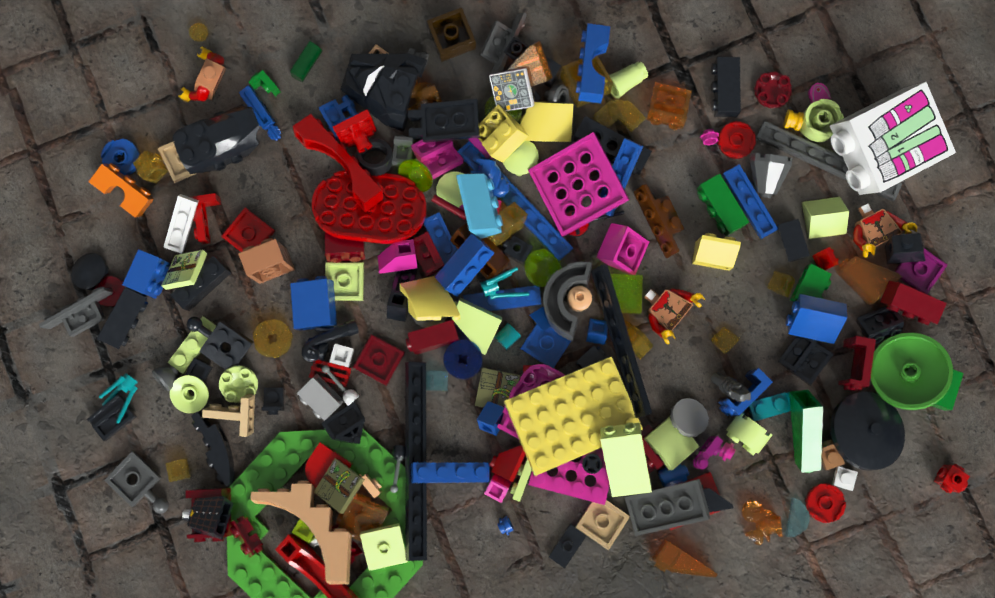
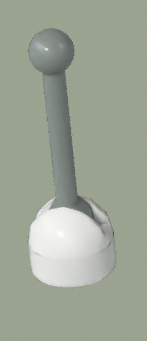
M324 365L322 367V371L327 373L344 392L343 401L348 406L360 396L355 390H346L329 371V366Z

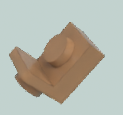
M832 439L822 442L821 462L824 470L845 464Z

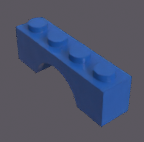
M588 23L586 31H582L581 42H584V47L580 48L579 59L583 60L582 64L578 66L577 76H581V79L576 84V93H579L578 101L602 102L605 77L594 69L592 60L597 55L606 53L609 44L610 26Z

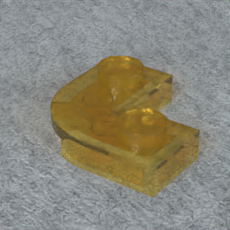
M611 100L592 117L596 122L607 128L619 119L631 132L646 119L628 100Z

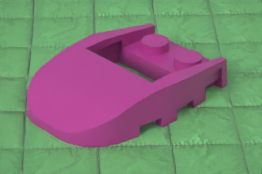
M545 364L533 365L520 377V381L512 388L509 399L565 375ZM505 406L502 421L500 424L498 423L497 427L519 439Z

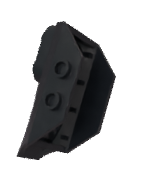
M241 104L225 112H217L209 119H201L178 129L173 134V143L181 162L189 174L221 171L226 168V165L243 161V158L249 156L259 145L257 132L260 126L253 108L245 107L244 104Z

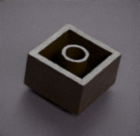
M462 7L427 20L428 29L441 62L476 49V41Z

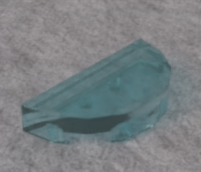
M795 498L791 499L786 537H796L807 529L810 522L806 506Z

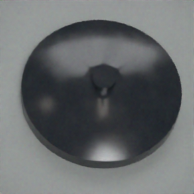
M873 392L851 394L843 398L832 413L830 422L831 437L838 453L849 464L861 470L873 471L886 468L899 458L905 443L904 424L897 409L884 401L878 394Z

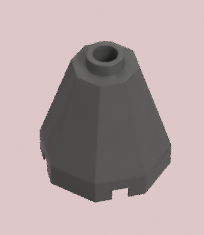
M751 153L750 164L755 191L760 193V197L771 198L772 195H777L792 166L793 158L765 154L763 156L761 153Z

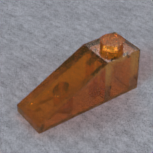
M665 539L652 558L656 562L654 566L663 572L667 569L674 573L716 578L718 575Z

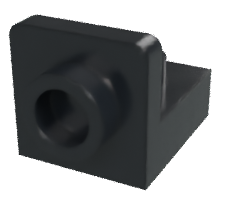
M264 388V400L261 411H267V415H278V411H284L285 388Z

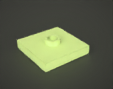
M400 523L360 532L369 571L408 562L405 561V544Z

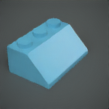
M485 174L456 175L469 231L480 239L502 233L501 226H503V220L497 212L499 204L496 196H493L494 183L492 179H489Z

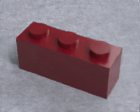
M890 280L880 300L881 303L887 305V309L894 312L900 310L903 316L911 319L916 317L918 318L917 322L929 326V323L938 325L947 304L907 285Z

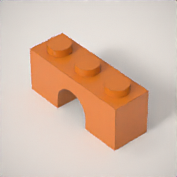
M112 163L101 164L89 180V183L104 194L111 193L116 186H119L125 193L124 201L120 206L135 218L141 217L154 200L150 196L151 193L144 187H138L135 184L136 181L130 176H124L120 173V169Z

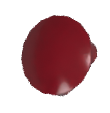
M778 72L762 74L754 87L755 97L758 102L768 108H779L785 105L792 93L790 78Z

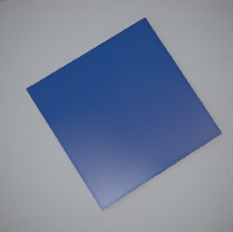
M544 306L529 315L543 331L551 327L546 318Z

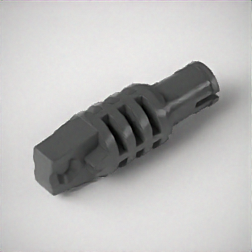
M720 372L712 375L711 381L718 385L721 392L738 402L751 399V392L732 377H725Z

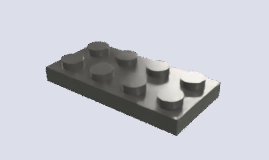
M700 479L625 497L635 536L711 519Z

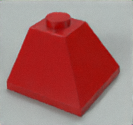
M522 445L501 452L498 457L494 455L490 463V467H492L491 472L513 482L525 456Z

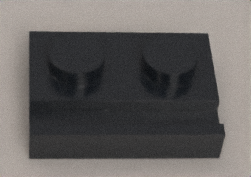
M121 395L115 396L87 419L103 441L110 439L137 417L128 406L120 423H116L125 403Z

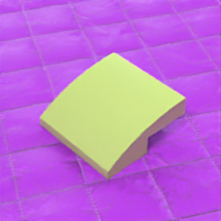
M670 416L644 438L655 454L660 456L668 470H674L699 447L693 437L684 436L679 433L677 428H674Z

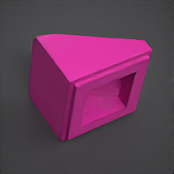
M494 473L484 494L502 503L512 482Z

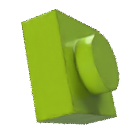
M299 519L291 532L307 543H310L314 537L312 531L301 519Z

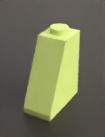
M460 298L459 302L454 301L460 313V320H454V317H451V319L477 349L486 355L502 321V317Z

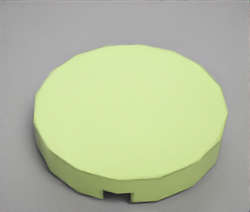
M449 172L439 179L436 186L437 196L459 208V206L463 205L456 175L464 173Z

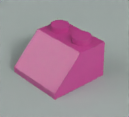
M611 223L596 258L608 266L635 276L649 241L628 226Z

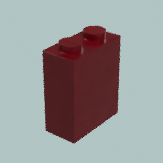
M453 320L407 333L409 338L405 339L408 350L410 352L413 351L415 355L460 342Z

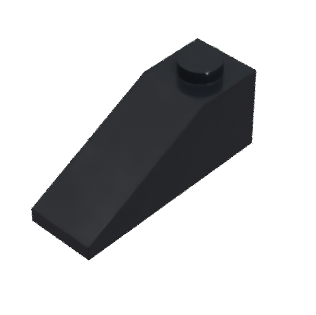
M418 268L396 272L387 303V319L406 322L408 298L400 291V283L416 280Z

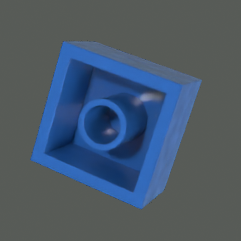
M138 249L122 285L156 299L157 295L159 296L163 290L161 285L171 264Z

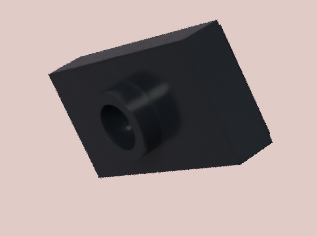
M570 524L548 557L563 568H566L587 535Z

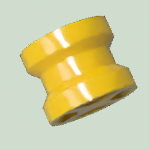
M788 109L783 128L788 129L791 127L799 131L803 123L804 113H794L793 110Z

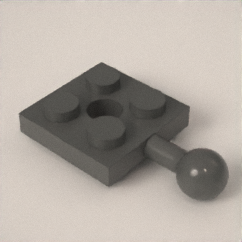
M132 451L105 479L131 507H135L145 496L153 503V510L156 513H165L169 508V503L166 499L158 498L151 491L162 477L135 451ZM132 473L138 477V481L134 485L129 482V476Z

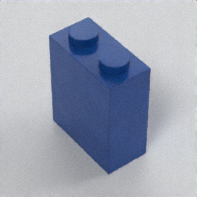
M327 276L315 277V280L309 281V279L303 278L297 279L296 283H290L294 329L302 331L314 329L315 327L337 326L333 280L327 279Z
M800 294L798 300L793 302L792 313L787 315L785 325L788 326V334L834 344L847 319V304Z

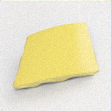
M534 101L535 105L533 107L526 108V113L520 120L521 127L529 136L525 141L571 142L572 103Z
M435 276L400 283V291L408 298V312L416 320H441L442 317H454V320H460V313L452 297L436 280Z

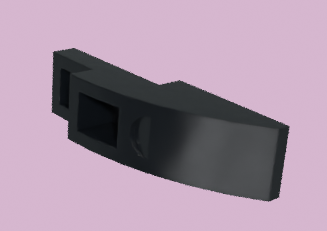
M197 412L191 416L194 420L192 424L198 432L201 431L204 436L202 440L208 448L211 447V450L205 453L208 457L206 461L212 469L215 468L217 471L219 482L222 485L231 486L234 482L235 471L233 455L227 437L220 424H213L211 426L207 418H202V412Z

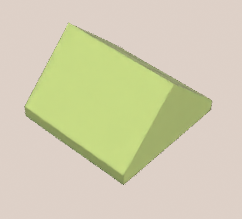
M840 197L802 202L808 239L847 234L849 210Z

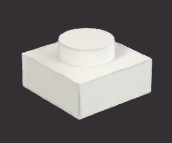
M334 344L330 363L349 368L354 349Z
M838 466L835 470L832 485L853 491L858 472Z

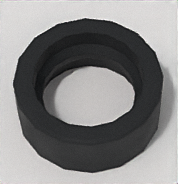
M369 139L373 145L369 150L365 148V152L359 153L357 150L356 157L359 166L362 169H367L371 176L383 175L392 167V149L387 142L381 139ZM371 151H380L386 155V158L381 163L370 164L364 161V156Z

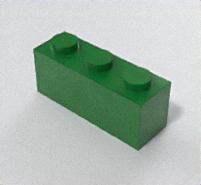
M721 174L699 185L697 188L698 197L706 203L707 211L717 221L718 224L716 225L721 234L724 233L727 237L749 223Z

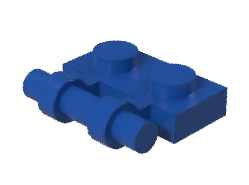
M348 95L341 98L343 103L338 105L336 100H333L319 107L336 141L339 138L333 126L359 114L355 109L353 100H350ZM348 111L350 117L345 118L343 112Z

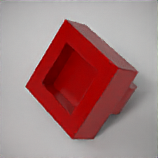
M828 247L812 256L817 267L826 271L839 264V259L835 257L833 249Z

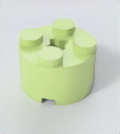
M820 99L810 104L803 112L804 118L800 132L806 138L815 142H825L833 135L830 125L844 118L839 105L829 99Z
M741 413L726 429L728 433L726 435L736 443L739 440L743 442L744 445L742 447L752 455L755 453L759 454L772 437V434L749 417L745 416L742 418L744 414Z

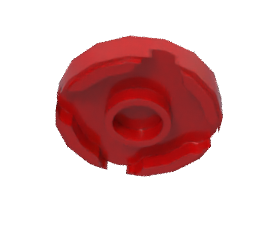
M733 121L721 129L718 136V146L721 152L732 159H741L748 156L756 144L755 133L748 124L741 121Z
M827 483L813 486L805 499L809 515L822 523H831L839 520L846 508V501L842 491L836 486Z

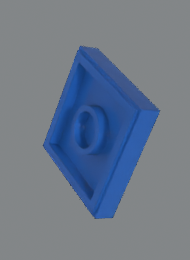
M536 324L520 349L539 362L554 368L571 340L560 336L552 327L543 331Z

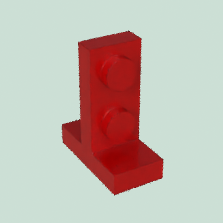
M216 193L190 197L199 200L193 219L196 221L194 235L196 240L202 244L210 243L206 207L221 205L220 197Z

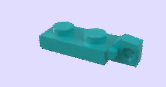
M789 392L753 401L748 406L752 420L758 421L791 411Z

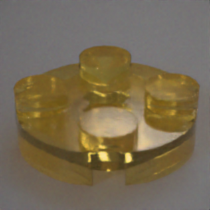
M272 319L261 322L253 333L255 349L263 356L279 358L290 349L293 334L290 328L280 320ZM276 334L277 342L270 344L269 335Z

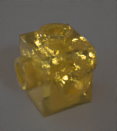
M144 151L133 163L137 169V174L143 180L157 183L168 172V169L162 162L163 158L157 153Z

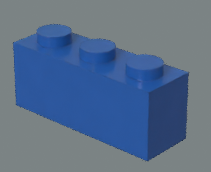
M471 233L435 278L445 290L458 297L493 256L494 251L483 240Z

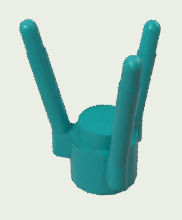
M518 267L492 279L480 282L484 296H490L491 299L529 296L530 294L529 292L496 293V291H499L497 282L510 277L513 272L518 270Z
M127 373L120 376L116 382L99 395V398H103L117 387L102 403V406H104L120 390L125 393L130 391L116 423H120L133 394L138 389L135 386L138 382Z

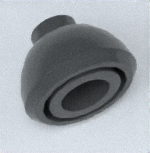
M563 84L553 86L550 90H546L544 94L545 101L550 103H568V88Z
M173 366L169 368L159 367L152 371L155 380L166 391H170L173 388L176 376L179 375Z

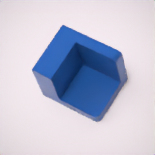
M488 401L477 418L479 429L497 436L500 431L497 426L502 421L504 407Z

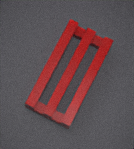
M321 360L313 362L311 373H309L310 378L315 376V371L324 373L322 368L317 367V364L327 365L346 371V375L333 371L330 372L334 376L344 378V382H339L344 387H347L352 368ZM320 376L325 382L336 384L332 379Z

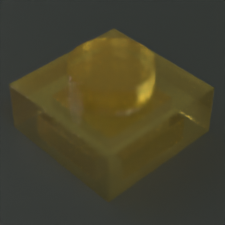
M187 458L165 463L169 482L191 478Z

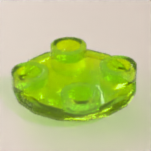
M540 249L528 255L524 269L531 283L535 286L546 287L550 277L557 270L561 269V264L552 253L546 249Z

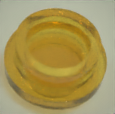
M196 23L190 27L189 35L194 41L201 42L207 38L208 29L204 24Z

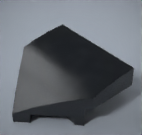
M354 402L323 421L321 425L331 440L360 444L365 417Z

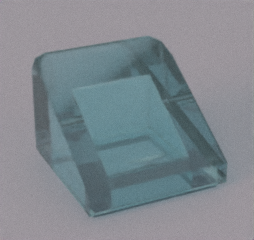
M426 371V391H447L448 372Z

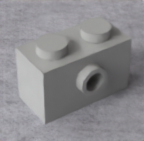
M318 374L297 392L300 401L305 405H309L313 409L314 415L319 419L322 418L324 421L344 402Z

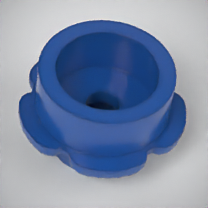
M507 516L504 518L500 517V522L497 523L499 530L502 534L510 535V532L514 530L511 521Z

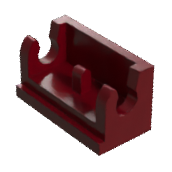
M427 231L413 240L416 257L426 277H429L439 272L444 267V263Z

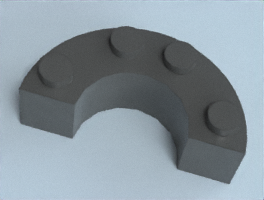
M591 262L567 264L566 267L557 270L550 277L544 290L543 305L550 326L560 336L571 341L574 340L578 318L571 315L565 309L564 299L573 287L588 286L592 271Z

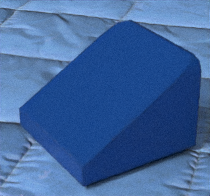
M590 318L586 337L587 342L605 344L608 332L606 321Z

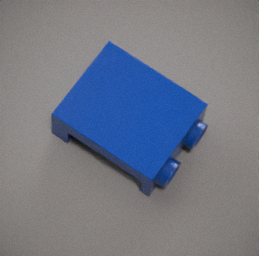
M759 368L750 370L745 375L752 383L747 389L751 392L750 400L732 403L726 398L718 402L721 405L719 407L725 415H740L773 383Z

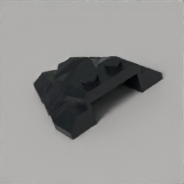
M409 53L351 54L340 90L365 110L368 109L369 113L385 126L404 132L408 120V113H406L417 77L422 78L427 59Z

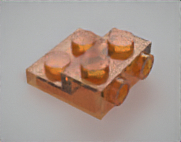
M655 82L646 120H649L653 125L665 124L674 130L683 129L687 119L692 91Z
M356 493L344 514L339 513L335 524L338 525V528L346 529V532H349L352 538L361 541V531L382 527L389 508L370 501L371 498Z

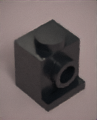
M515 236L512 239L507 238L502 247L505 249L504 254L521 265L525 264L533 250L532 245L525 243ZM516 245L521 248L518 252L513 250V247Z

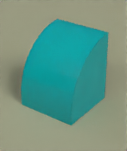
M507 323L495 334L494 338L508 350L521 338V335Z

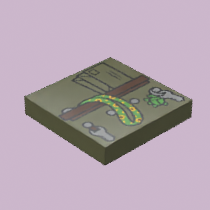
M482 368L475 406L484 408L489 401L505 407L503 401L509 399L510 392L519 382L520 375Z
M335 458L314 493L339 513L344 514L365 479L342 461Z

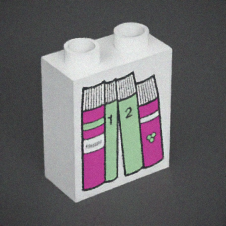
M927 82L903 88L830 125L833 133L831 145L838 155L843 156L848 168L846 172L847 182L853 190L858 191L859 195L882 192L956 153Z

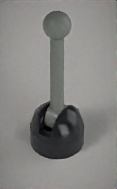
M394 445L392 450V456L397 460L393 485L390 487L392 493L398 491L397 480L400 462L405 459V446Z

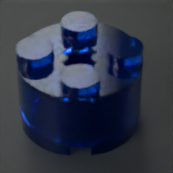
M468 340L453 342L447 347L443 356L446 370L451 376L460 380H468L475 377L482 368V353L476 344ZM460 356H463V357H466V356H467V357H468V358H467V364H465V365H464V363H460V364H459V363H458V362L460 361V358H459V357H460Z

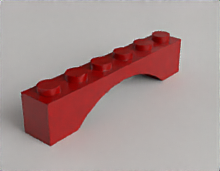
M310 114L293 125L295 137L306 149L325 153L342 165L352 182L353 200L365 212L383 200V187L381 184L371 178L367 169H362L359 166L358 160L347 153L345 146L336 141L331 131L327 132L323 123L318 118L315 119Z
M289 534L275 549L288 564L311 580L327 598H358L346 584H328L326 582L324 561L304 540Z

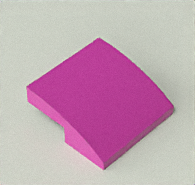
M422 139L411 145L416 158L431 180L463 164V158L453 147L452 140L424 143Z

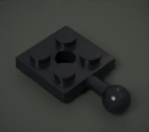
M191 317L186 323L190 331H198L208 338L199 352L225 370L232 366H238L254 343L223 320L218 323L213 332L203 326L201 319L198 317ZM222 343H229L231 351H225L222 348Z

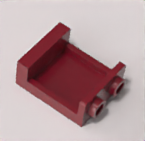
M860 336L844 339L843 347L854 349L850 379L838 381V385L844 386L843 389L856 391L870 385L876 339Z
M231 488L185 491V499L191 498L192 507L194 501L198 498L225 496L231 501ZM231 514L228 520L224 537L232 536V533L230 531ZM192 530L191 534H187V539H194V542H205L206 538H212V542L224 541V537L221 540L195 532L194 530Z

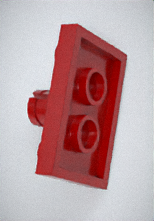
M368 109L333 126L337 137L345 147L350 148L356 145L358 152L362 153L365 152V148L369 150L373 146L368 138L372 137L377 130Z

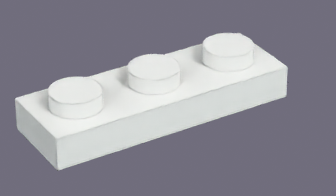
M182 194L178 196L164 248L181 254L184 252L199 200Z

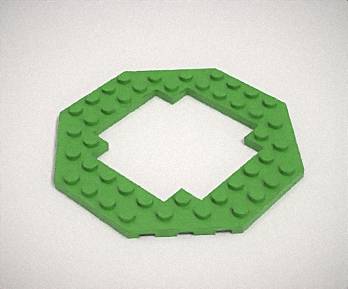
M364 428L360 444L331 440L325 430L279 432L229 487L231 488V502L234 503L231 511V522L234 520L238 523L236 519L244 515L254 528L253 531L248 533L249 537L256 533L261 540L270 529L256 516L266 505L255 504L251 501V492H257L258 489H269L270 492H277V489H282L306 463L319 442H322L353 463L351 469L358 475L364 476L368 474L371 479H377L382 486L380 488L382 493L378 497L392 509L380 526L384 527L400 523L405 544V466L400 462L397 480L398 491L392 493L390 487L393 485L397 460ZM233 535L227 537L228 576L251 598H312L263 550L258 553L254 550V555L250 558L248 554L244 555L240 548L242 543L238 537L234 538ZM408 561L407 563L370 571L367 568L350 586V589L358 598H394L422 567L423 561ZM320 590V591L318 592V594H317L314 598H327V597H326L325 594Z

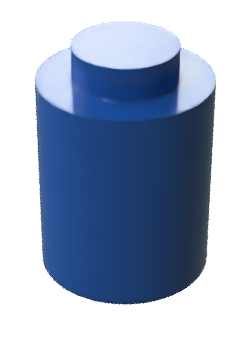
M681 463L674 470H668L666 467L657 471L663 487L687 481V476H689L685 464L681 465Z

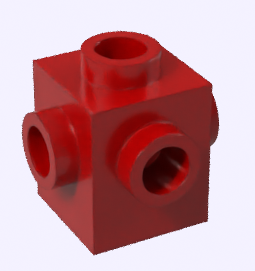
M957 464L943 465L938 470L934 482L939 484L940 488L947 493H960L966 489L970 476L964 473L965 469Z

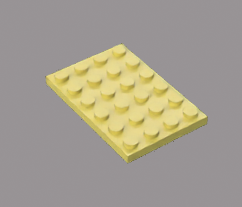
M612 356L503 401L534 476L601 448L600 428L609 425L640 423L639 419L635 418L631 400Z

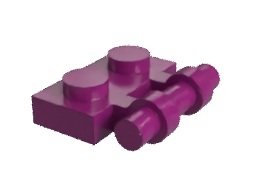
M709 436L693 459V466L697 469L707 468L709 457H712V455L716 456L721 451L723 440L718 436Z

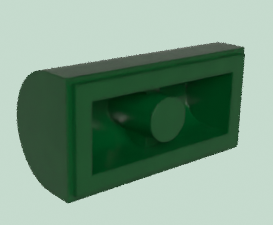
M308 42L291 68V76L303 82L323 52L322 49L313 42Z

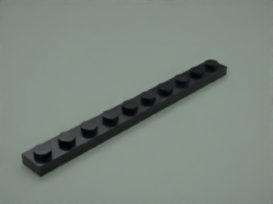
M408 361L405 362V561L427 560V483H411V463H427L426 363Z

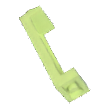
M640 423L609 425L600 428V440L612 497L652 492Z

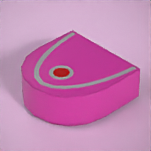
M816 83L809 89L808 96L811 104L820 99H831L827 86L822 83Z

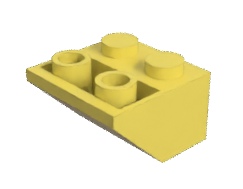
M497 105L479 123L480 138L478 139L482 142L490 156L502 163L529 137L521 125L500 105Z
M711 233L702 235L695 242L692 264L730 271L734 267L741 242L736 241L733 237L717 238V235Z

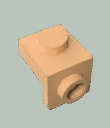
M360 474L365 479L362 484L374 498L382 493L380 490L382 486L376 478L371 479L368 474L364 476Z

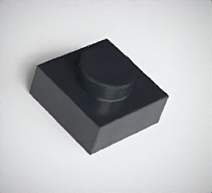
M194 358L185 375L196 376L205 383L213 367Z

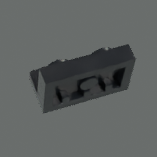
M887 306L860 316L856 320L866 338L876 339V343L881 342L886 337L900 334L903 329L904 320L900 314L887 309Z

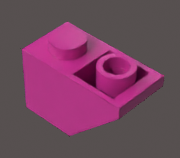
M413 239L393 243L377 256L379 274L418 268Z

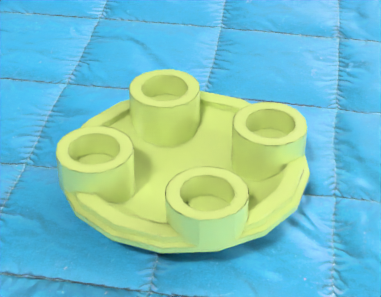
M524 141L503 162V165L516 176L529 173L528 170L538 163V150L532 142Z
M232 366L222 373L219 380V389L228 402L241 403V397L247 394H256L258 379L251 369L245 366Z

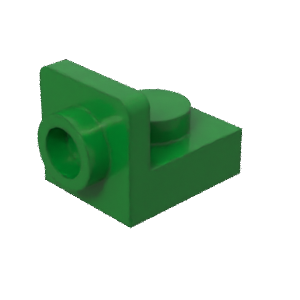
M263 70L255 73L249 81L254 90L262 86L268 94L272 92L275 97L281 92Z

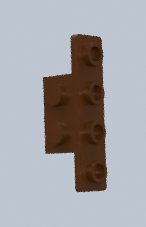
M643 184L634 191V195L665 258H669L679 252V248L672 235L684 230V227L669 196L654 200L648 185Z

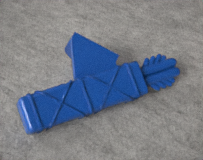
M246 86L239 94L247 106L253 108L259 126L261 125L264 130L268 129L267 134L270 139L278 141L281 138V131L278 126H274V119L254 89Z

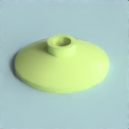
M185 375L174 381L173 388L170 390V399L178 410L184 413H196L207 404L209 391L206 384L200 378ZM189 390H193L194 395H190Z

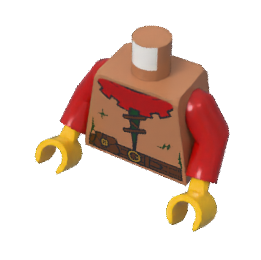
M200 47L202 52L200 55L197 54V56L204 59L205 62L196 79L195 90L189 91L183 87L181 89L183 93L178 95V97L185 102L190 100L206 101L207 99L212 101L226 71V68L223 66L224 58L221 55Z
M868 203L858 208L863 219L855 223L853 241L863 251L862 255L866 258L868 257V252L875 255L876 247L888 241L891 236L900 235L904 230L905 234H912L910 230L917 232V225L913 222L907 223L885 209L874 213Z
M650 289L644 298L653 304L647 311L651 329L662 337L666 344H669L667 337L672 336L675 339L672 330L693 306L692 303L697 307L702 306L697 301L699 299L705 300L704 296L701 293L694 294L679 289H666L659 296Z

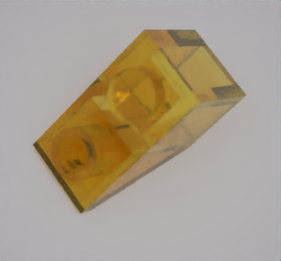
M515 202L499 213L503 220V226H501L502 233L487 237L496 246L521 230L525 224L528 214Z
M624 319L634 354L641 360L653 345L642 331Z

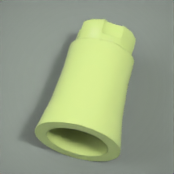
M636 62L622 70L605 76V83L612 96L619 99L631 88L646 79L648 72L642 62Z

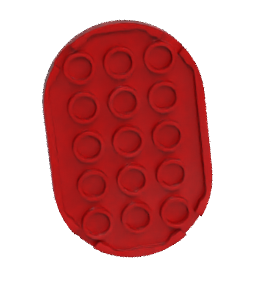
M345 170L336 172L332 177L323 180L313 193L312 212L316 223L327 234L340 239L393 244L407 240L415 235L422 227L426 218V200L423 192L419 190L413 181L400 175L385 173L379 176H371L375 182H379L383 187V200L367 212L353 200L352 182Z

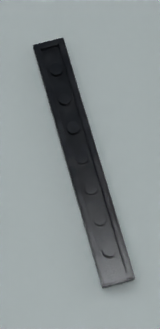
M602 264L591 271L626 390L632 403L635 418H641L652 413L608 265Z

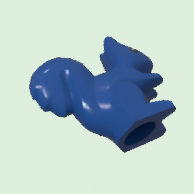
M476 159L475 161L479 164L478 171H470V173L485 174L489 179L491 178L494 183L493 196H496V198L504 197L509 192V182H507L506 178H501V170L496 161Z

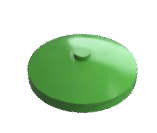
M919 333L897 334L882 342L874 352L871 383L877 394L892 406L905 410H920L930 407L939 402L951 386L953 378L951 358L945 348L929 336Z

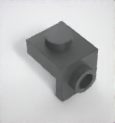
M405 135L394 136L392 165L411 167L413 155L411 145L413 144V138Z

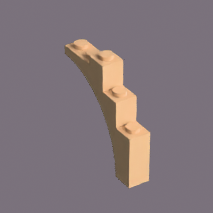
M298 481L297 484H291V492H289V489H277V492H270L269 489H258L257 492H251V501L255 504L275 506L299 517L315 535L322 550L326 582L328 584H349L352 535L343 528L334 529V532H332L333 511L328 505L318 504L314 508L315 487L309 484V481Z

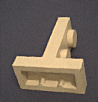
M247 394L241 397V407L231 405L227 408L222 407L221 404H210L209 407L202 410V418L240 421L239 436L248 437L254 433L255 395Z

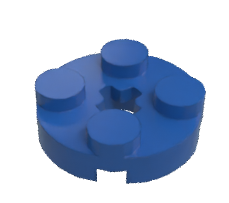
M126 139L108 142L101 152L103 164L112 163L120 169L119 172L124 176H130V174L134 173L142 159L138 148ZM125 154V159L118 162L117 156Z

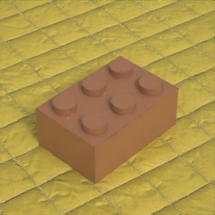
M266 239L261 242V245L256 247L248 246L243 249V252L238 253L246 275L259 284L295 270L288 250L276 239Z

